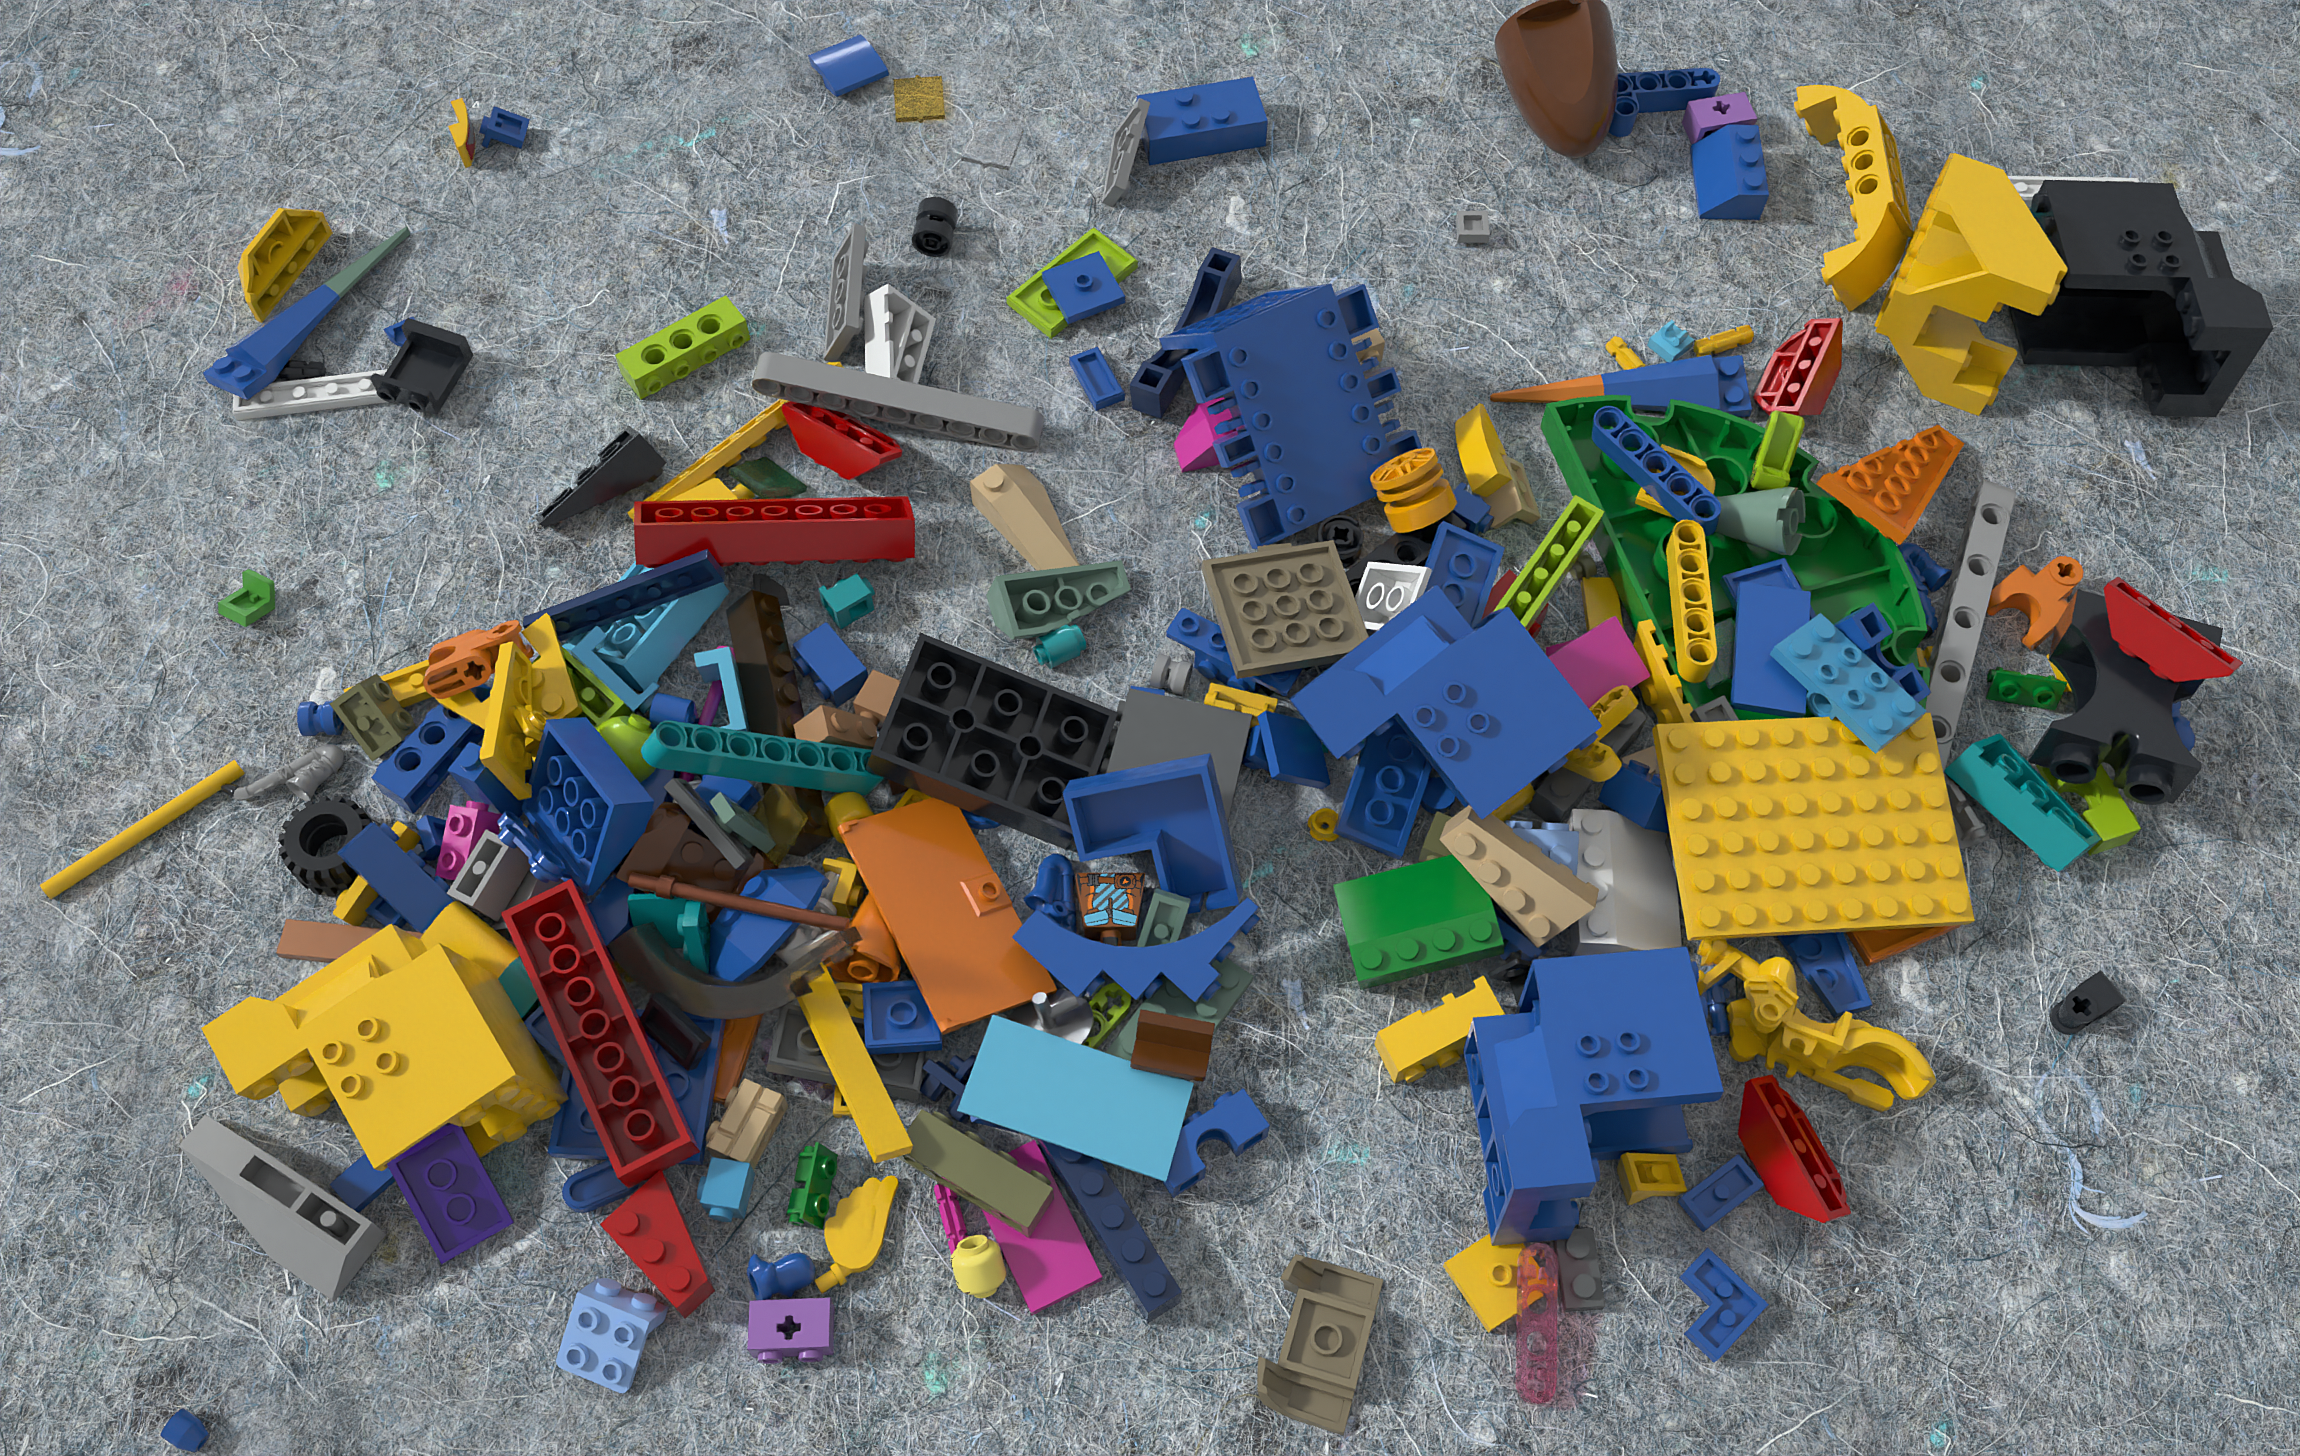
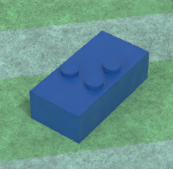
M1253 76L1136 95V102L1139 98L1150 102L1141 134L1149 166L1266 146L1268 120Z

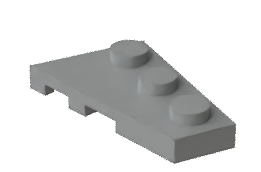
M1141 98L1138 99L1113 135L1102 203L1111 207L1115 205L1120 197L1124 198L1130 187L1128 179L1150 106V102Z

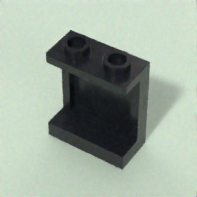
M407 318L401 327L406 341L384 376L373 373L370 380L377 391V395L384 401L389 403L398 402L409 406L414 411H426L437 415L474 355L465 336Z

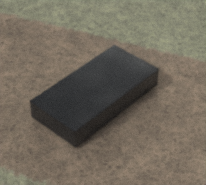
M662 992L652 994L640 1018L644 1030L687 1071L696 1069L712 1039Z

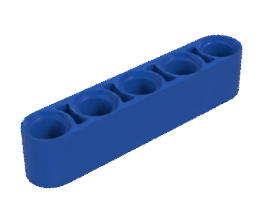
M1605 406L1598 409L1594 415L1592 440L1595 445L1678 522L1687 519L1693 520L1702 526L1705 537L1713 534L1717 529L1721 512L1719 500L1621 410L1613 406ZM1603 426H1612L1614 429L1608 430V429H1604V428H1602V427H1603ZM1633 447L1636 448L1637 451H1628L1625 448ZM1650 469H1658V470H1660V471H1662V472H1661V473H1652V472H1650L1649 470H1650ZM1682 491L1686 493V495L1679 496L1674 494L1673 492ZM1698 513H1706V514H1708L1710 517H1709V518H1701V517H1699L1697 514H1698Z

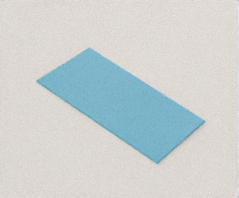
M992 1015L957 1111L1166 1182L1194 1083L1174 1076L1132 1069L1130 1067L1131 1061Z

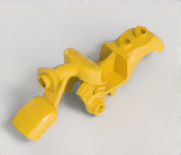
M1726 939L1701 940L1697 952L1698 955L1702 956L1701 966H1711L1713 964H1716V966L1706 974L1698 969L1699 980L1697 987L1699 995L1707 991L1728 973H1732L1744 981L1746 998L1732 1001L1726 1008L1727 1013H1729L1728 1021H1730L1731 1041L1729 1042V1053L1734 1060L1747 1062L1753 1060L1756 1055L1765 1057V1067L1769 1071L1774 1068V1062L1780 1063L1787 1067L1785 1074L1787 1078H1792L1796 1072H1799L1820 1084L1847 1094L1850 1101L1881 1113L1889 1110L1893 1105L1894 1095L1891 1090L1861 1078L1852 1080L1834 1072L1849 1066H1860L1874 1070L1883 1076L1892 1085L1898 1096L1904 1100H1913L1924 1096L1937 1082L1930 1064L1916 1048V1043L1908 1041L1905 1037L1887 1029L1873 1027L1865 1021L1852 1019L1853 1014L1845 1011L1837 1023H1820L1809 1019L1796 1007L1799 996H1797L1795 971L1790 961L1785 957L1770 958L1759 964L1747 954L1729 945Z

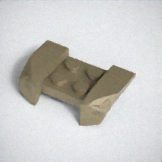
M1295 1254L1280 1278L1284 1289L1296 1294L1278 1364L1258 1356V1395L1264 1405L1284 1416L1344 1435L1383 1279Z

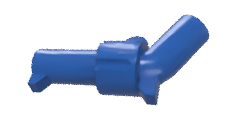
M1728 973L1702 994L1706 999L1713 1024V1029L1709 1032L1710 1036H1724L1730 1033L1724 1006L1727 1004L1726 999L1730 996V991L1722 986L1735 977L1732 973Z

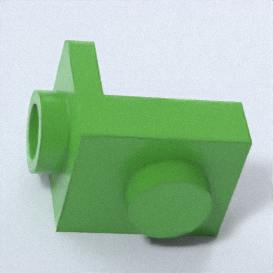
M251 569L242 572L243 587L218 602L219 614L244 627L249 626L275 609L274 581Z

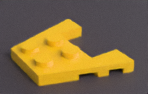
M545 613L521 632L541 656L540 659L532 664V704L526 705L525 709L530 712L538 711L546 719L575 718L583 710L571 673L566 665L562 645L556 634L555 623ZM469 689L445 699L435 698L446 709L455 712L463 719L485 730V719L488 716L490 697L481 703L473 691ZM526 736L525 753L531 752L540 741Z

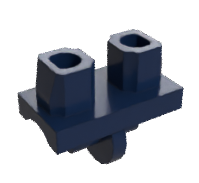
M957 1055L953 1056L949 1064L958 1070L957 1073L940 1060L934 1062L932 1059H929L923 1067L928 1073L920 1086V1092L934 1102H938L948 1088L952 1090L957 1096L946 1111L959 1122L966 1123L970 1119V1115L959 1112L957 1109L977 1056L971 1055L966 1061Z

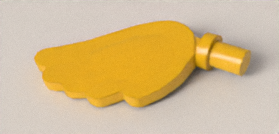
M894 1175L887 1176L882 1181L875 1177L869 1178L862 1187H856L849 1197L841 1199L837 1204L836 1215L830 1217L825 1222V1241L835 1263L829 1266L830 1270L814 1280L821 1294L838 1283L840 1286L846 1283L845 1277L849 1274L868 1270L877 1260L883 1245L890 1209L899 1187V1180Z

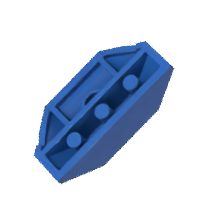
M810 865L762 870L756 877L746 883L739 895L813 910L821 897L822 890L828 885L830 880ZM724 907L719 913L718 918L711 925L709 976L729 992L736 986L737 982L745 980L760 969L800 923Z

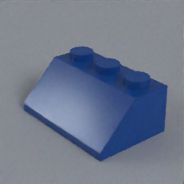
M1726 125L1692 144L1690 155L1699 219L1760 220L1769 197L1759 126Z

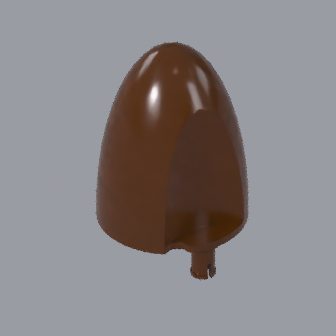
M1539 0L1520 9L1504 22L1497 32L1494 41L1498 62L1508 90L1523 119L1547 147L1568 158L1588 156L1604 141L1609 132L1616 108L1618 62L1610 11L1601 0Z

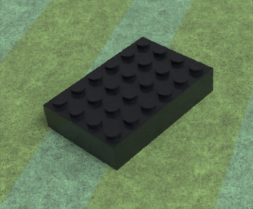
M920 632L865 770L1066 849L1074 836L1063 791L1070 780L1095 776L1097 774L1118 712Z

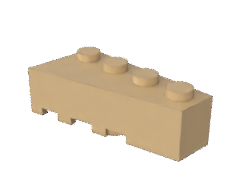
M1468 805L1446 822L1439 840L1537 948L1595 908L1599 892L1598 888L1589 882L1584 883L1572 874L1573 871L1561 862L1560 864L1554 862L1541 852V848L1531 841L1529 843L1513 833L1511 827L1491 813L1481 820Z

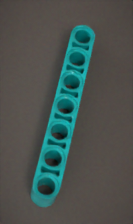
M671 720L660 722L641 748L644 760L652 767L831 792L843 793L853 791L861 795H868L884 779V777L865 770L872 750Z

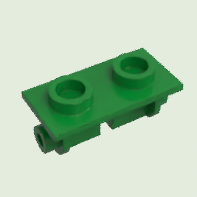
M1996 667V669H1989L1987 674V682H1990L1991 685L1986 694V699L2056 710L2067 682L2056 680L2053 675L2048 677L2028 673L2023 675L2020 672L2003 670L2002 667Z
M815 1142V1147L805 1146L804 1152L799 1153L794 1181L806 1184L805 1188H792L786 1215L789 1216L788 1223L791 1225L803 1226L805 1221L818 1230H822L825 1216L829 1211V1196L833 1178L837 1173L838 1154L819 1142Z

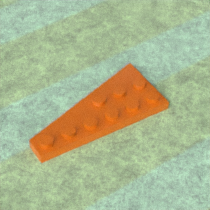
M1935 425L1917 433L1914 438L1908 441L1906 439L1901 440L1892 448L1888 446L1867 455L1856 464L1851 466L1847 464L1833 474L1831 472L1824 474L1816 484L1851 509L1854 515L1865 519L1876 527L1884 537L1892 539L1901 545L1909 536L1965 443L1940 425Z

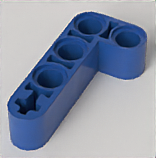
M1711 68L1619 73L1616 108L1609 133L1616 137L1630 135L1638 113L1686 110L1689 101L1715 97L1720 83V75Z
M660 692L655 695L649 717L653 730L660 722L669 720L698 724L699 716L693 700ZM656 768L647 779L640 782L654 800L653 812L649 820L661 803L664 801L673 802L674 798L667 792L664 786L673 778L679 779L681 771Z

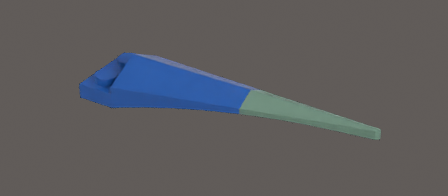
M406 226L227 348L225 351L228 355L216 360L212 367L203 372L207 382L246 400L271 384L306 337L333 306L374 265L410 235L408 227Z

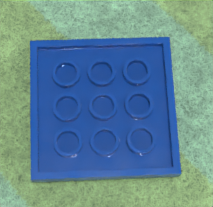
M635 1009L640 1019L644 1010ZM684 1012L712 1039L696 1069L687 1071L647 1032L646 1034L655 1043L653 1046L655 1054L700 1150L699 1153L678 1164L703 1165L706 1135L709 1129L726 1017L723 1013ZM564 1067L561 1086L569 1099L560 1104L561 1108L554 1116L547 1153L554 1158L609 1160L572 1073Z

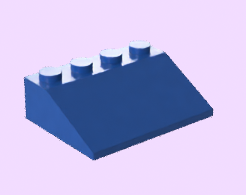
M586 717L546 720L529 784L532 785V797L524 799L521 810L555 855L563 861L565 868L585 895H594L645 832L649 817L653 812L654 800Z

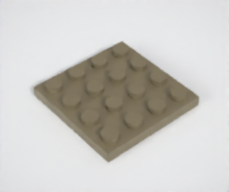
M1333 540L1202 560L1201 570L1237 679L1336 663L1369 637Z

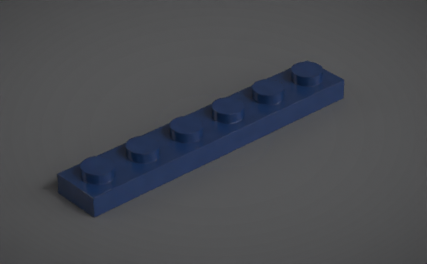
M706 549L527 615L523 619L524 629L547 613L555 623L556 634L561 642L591 631L596 626L602 627L725 581V572L710 551Z

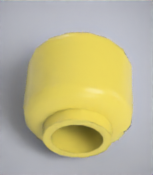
M973 1235L961 1240L950 1257L957 1287L965 1294L974 1295L976 1298L989 1297L997 1291V1288L1006 1278V1269L998 1243L987 1239L984 1235Z

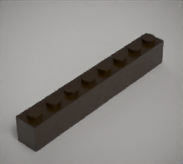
M751 589L726 609L750 730L752 733L796 739L793 725L804 718V712L779 600L776 596ZM762 782L772 835L777 843L775 845L776 852L804 857L831 838L821 790Z

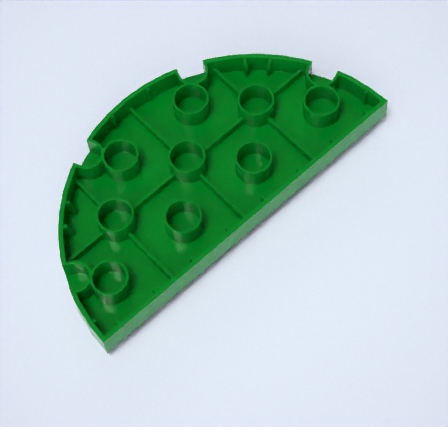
M1631 395L1579 397L1546 404L1540 428L1572 496L1577 495L1605 511L1593 536V541L1635 630L1637 631L1638 622L1652 620L1656 631L1652 633V637L1656 646L1663 644L1668 654L1665 663L1670 676L1677 674L1681 682L1683 704L1690 703L1694 710L1724 695L1731 705L1736 613L1720 584V580L1724 575L1782 558L1786 559L1802 590L1811 592L1810 605L1816 616L1821 613L1833 625L1845 616L1874 602L1893 633L1880 642L1882 655L1894 666L1902 667L1913 663L1929 688L1930 667H1919L1916 649L1927 633L1925 613L1916 584L1901 552L1892 539L1884 537L1876 527L1865 519L1854 515L1851 509L1836 498L1831 497L1811 481L1820 461L1797 447L1789 470L1790 482L1788 487L1798 488L1797 490H1802L1804 493L1805 523L1798 522L1796 533L1802 534V538L1793 555H1780L1716 532L1705 537L1717 657L1708 677L1704 681L1692 683L1684 680L1679 675L1677 669L1666 555L1668 541L1678 521L1674 517L1666 516L1635 504L1641 486L1593 442L1592 428L1594 415L1602 407H1616L1660 447L1663 444L1703 460L1715 479L1713 494L1715 497L1762 491L1754 489L1750 484L1756 455L1766 429L1748 420L1714 408L1670 399L1663 418L1635 415L1631 407ZM1603 426V427H1602V428L1608 429V430L1614 429L1612 426ZM1633 447L1625 448L1628 451H1637V449ZM1704 513L1697 514L1699 517L1704 518ZM1927 696L1918 702L1924 709L1926 708ZM1806 704V714L1803 718L1815 717ZM1733 709L1739 721L1789 718Z

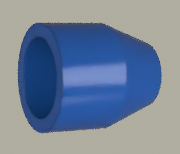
M185 1408L180 1409L171 1417L160 1434L163 1439L177 1449L191 1452L199 1451L210 1436L202 1421Z

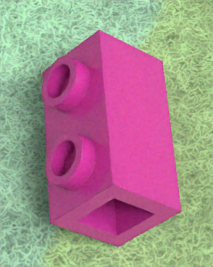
M467 800L466 807L450 805L435 876L438 875L440 878L455 880L485 830L496 835L499 834L500 826L497 821L503 814L489 812V804Z

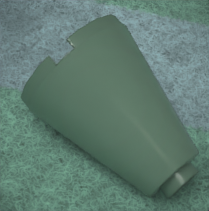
M1784 487L1716 497L1721 504V512L1715 532L1780 555H1793L1802 538V534L1796 533L1798 522L1805 523L1804 493L1795 487ZM1704 513V518L1710 517L1708 514Z

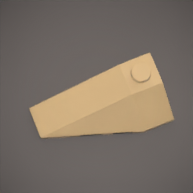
M995 464L970 481L972 504L1036 571L1079 566L1045 487L1024 465Z

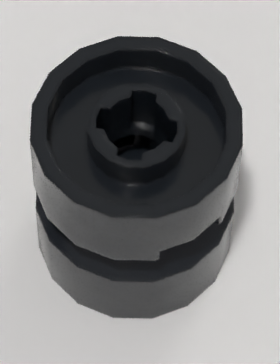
M928 197L920 202L911 239L913 247L918 252L930 257H940L949 253L954 237L953 231L955 230L958 218V210L953 203L941 197Z

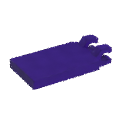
M447 1123L387 1163L441 1264L515 1223L463 1126L459 1127Z

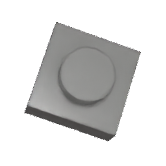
M1457 211L1455 218L1457 243H1488L1490 236L1488 211Z

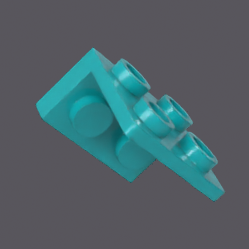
M652 893L630 894L628 896L627 903L639 948H683L685 961H690L693 976L709 974L711 927L705 903L674 897L670 900L656 897V894Z

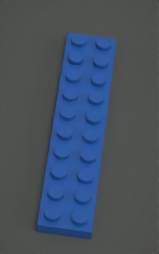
M1443 521L1438 526L1425 567L1432 569L1424 593L1438 585L1472 628L1482 619L1505 547ZM1392 716L1391 719L1395 724L1378 737L1373 733L1365 738V747L1360 752L1333 833L1398 860L1403 857L1432 766Z

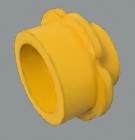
M1329 808L1317 810L1308 819L1307 826L1310 828V835L1317 841L1326 840L1327 842H1332L1336 840L1339 835L1333 833L1339 815ZM1327 824L1328 828L1324 829L1322 825Z

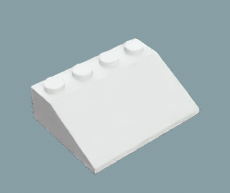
M1572 809L1567 820L1569 831H1579L1577 875L1574 876L1584 883H1591L1599 889L1595 908L1570 925L1572 956L1682 947L1677 880L1665 845L1667 833L1644 829L1620 813L1610 810Z

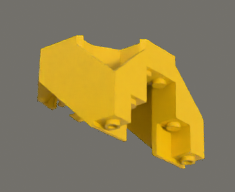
M1950 153L1913 231L1914 235L1909 240L1905 250L1906 255L1900 269H1897L1874 326L1877 327L1875 332L1888 336L1923 396L1979 416L1985 405L1992 406L1999 391L1998 386L2018 352L2014 348L1984 338L1973 318L1987 323L1993 310L2000 312L2003 304L2037 316L2041 315L2047 304H2053L2060 289L2059 284L2068 268L2003 169L1956 153Z

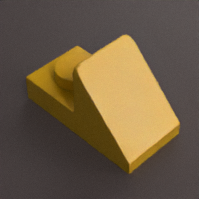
M1625 1153L1620 1156L1617 1173L1627 1205H1633L1651 1196L1676 1197L1687 1192L1676 1154Z

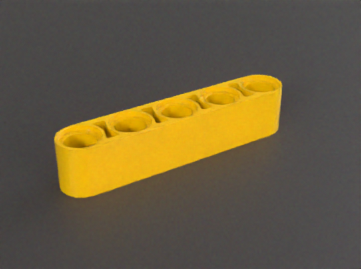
M1687 519L1677 522L1674 526L1667 544L1666 555L1677 669L1679 675L1684 680L1699 683L1708 677L1717 657V646L1705 534L1699 523Z

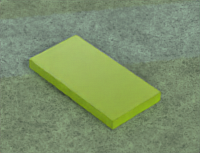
M1093 227L1007 296V305L1052 339L1069 324L1042 279L1043 271L1099 251L1119 284L1138 268V260Z

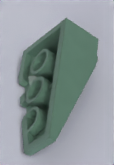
M1122 560L996 576L986 597L995 626L1012 640L1045 636L1128 594L1131 588Z

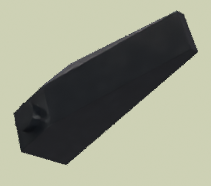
M628 426L598 454L600 462L597 465L584 468L577 475L578 478L575 481L577 486L574 489L571 487L564 489L536 517V520L543 528H547L635 489L646 481L652 483L663 473L662 467L667 462L640 433L631 426Z

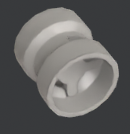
M1160 653L1152 670L1150 686L1158 689L1163 687L1170 688L1174 694L1184 696L1191 678L1193 663L1184 660L1180 662L1172 661L1170 656Z

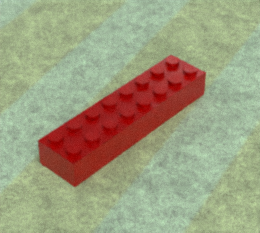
M908 496L634 501L636 565L657 568L708 549L722 567L731 566L735 562H749V564L755 566L767 565L773 561H783L789 565H798L804 561L818 560V562L823 564H833L838 562V560L868 563L872 559L903 562L906 558H915V518Z
M569 879L501 912L617 1178L629 1189L654 1176L660 1169L664 1171L699 1153L698 1145L584 896L573 880Z

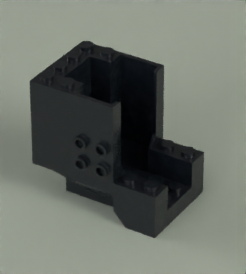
M2044 180L2038 193H2035L2032 198L2030 212L2068 269L2059 284L2060 289L2053 304H2047L2041 315L2037 316L2009 306L2023 364L2137 367V376L2141 378L2144 388V400L2148 402L2152 416L2216 417L2274 329L2262 294L2233 277L2219 232L2194 230L2180 207L2173 183Z

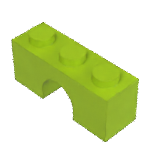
M2102 764L2097 768L2095 779L2084 784L2063 782L2055 778L2049 768L2036 765L2041 776L2058 794L2073 792L2086 800L2089 810L2084 811L2080 817L2102 838L2087 851L2089 856L2127 844L2141 829L2135 813L2128 808L2119 793V788L2113 785L2114 780L2110 779Z

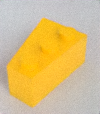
M1484 975L1474 980L1475 988L1455 999L1451 992L1442 997L1443 1005L1424 1013L1418 1010L1378 1031L1374 1045L1394 1084L1404 1079L1407 1083L1416 1081L1427 1073L1426 1070L1439 1064L1440 1068H1445L1460 1059L1459 1055L1464 1054L1463 1049L1473 1017L1505 1015Z

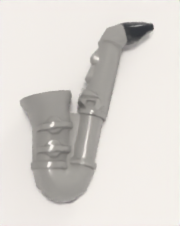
M324 744L312 749L311 752L290 764L280 766L276 771L246 787L225 784L221 786V789L231 798L243 801L254 796L264 795L266 791L274 790L276 786L286 783L287 787L297 797L308 802L313 799V794L318 786L332 774H335L343 765L344 753L335 744Z

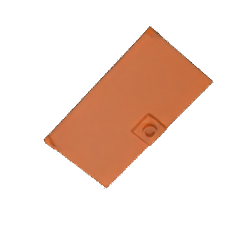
M932 797L859 820L854 819L844 822L837 827L943 1035L992 1015H997L1032 1002V997L1038 992H1043L1047 996L1057 992L1058 989L1047 969L1012 938L1022 926V923L997 873L993 871L959 807Z

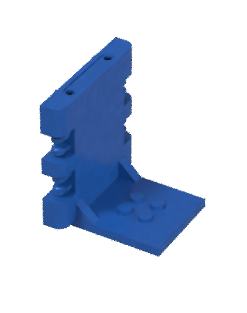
M1331 283L1269 291L1159 338L1163 350L1198 349L1197 352L1181 359L1197 403H1206L1222 395L1225 397V399L1207 407L1209 415H1216L1229 408L1232 418L1218 423L1214 429L1217 435L1235 428L1237 431L1215 440L1212 444L1221 467L1228 468L1248 459L1247 462L1231 469L1233 478L1242 477L1249 472H1253L1255 481L1242 485L1238 489L1240 497L1248 496L1260 491V494L1236 505L1252 549H1257L1258 546L1270 545L1328 517L1376 497L1377 490L1373 488L1370 481V476L1384 463L1399 455L1422 448L1416 430H1404L1385 437V434L1401 427L1399 418L1390 419L1383 424L1380 423L1378 415L1394 408L1392 399L1376 405L1374 403L1402 391L1394 367H1385L1363 375V372L1379 365L1377 356L1366 358L1362 362H1359L1356 352L1368 349L1372 345L1370 337L1353 343L1351 339L1380 327L1365 284L1354 285L1335 293Z

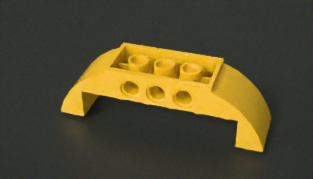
M1800 86L1796 88L1798 101L1794 102V107L1799 119H1805L1809 135H1815L1820 145L1838 139L1841 149L1846 154L1841 157L1846 174H1849L1850 177L1845 183L1849 196L1854 200V204L1850 205V211L1855 223H1858V228L1854 229L1856 242L1824 253L1825 267L1821 268V273L1827 286L1832 285L1833 294L1837 302L1842 301L1850 312L1868 300L1883 286L1898 265L1908 238L1914 235L1897 142L1876 104L1869 106L1858 95L1836 86Z

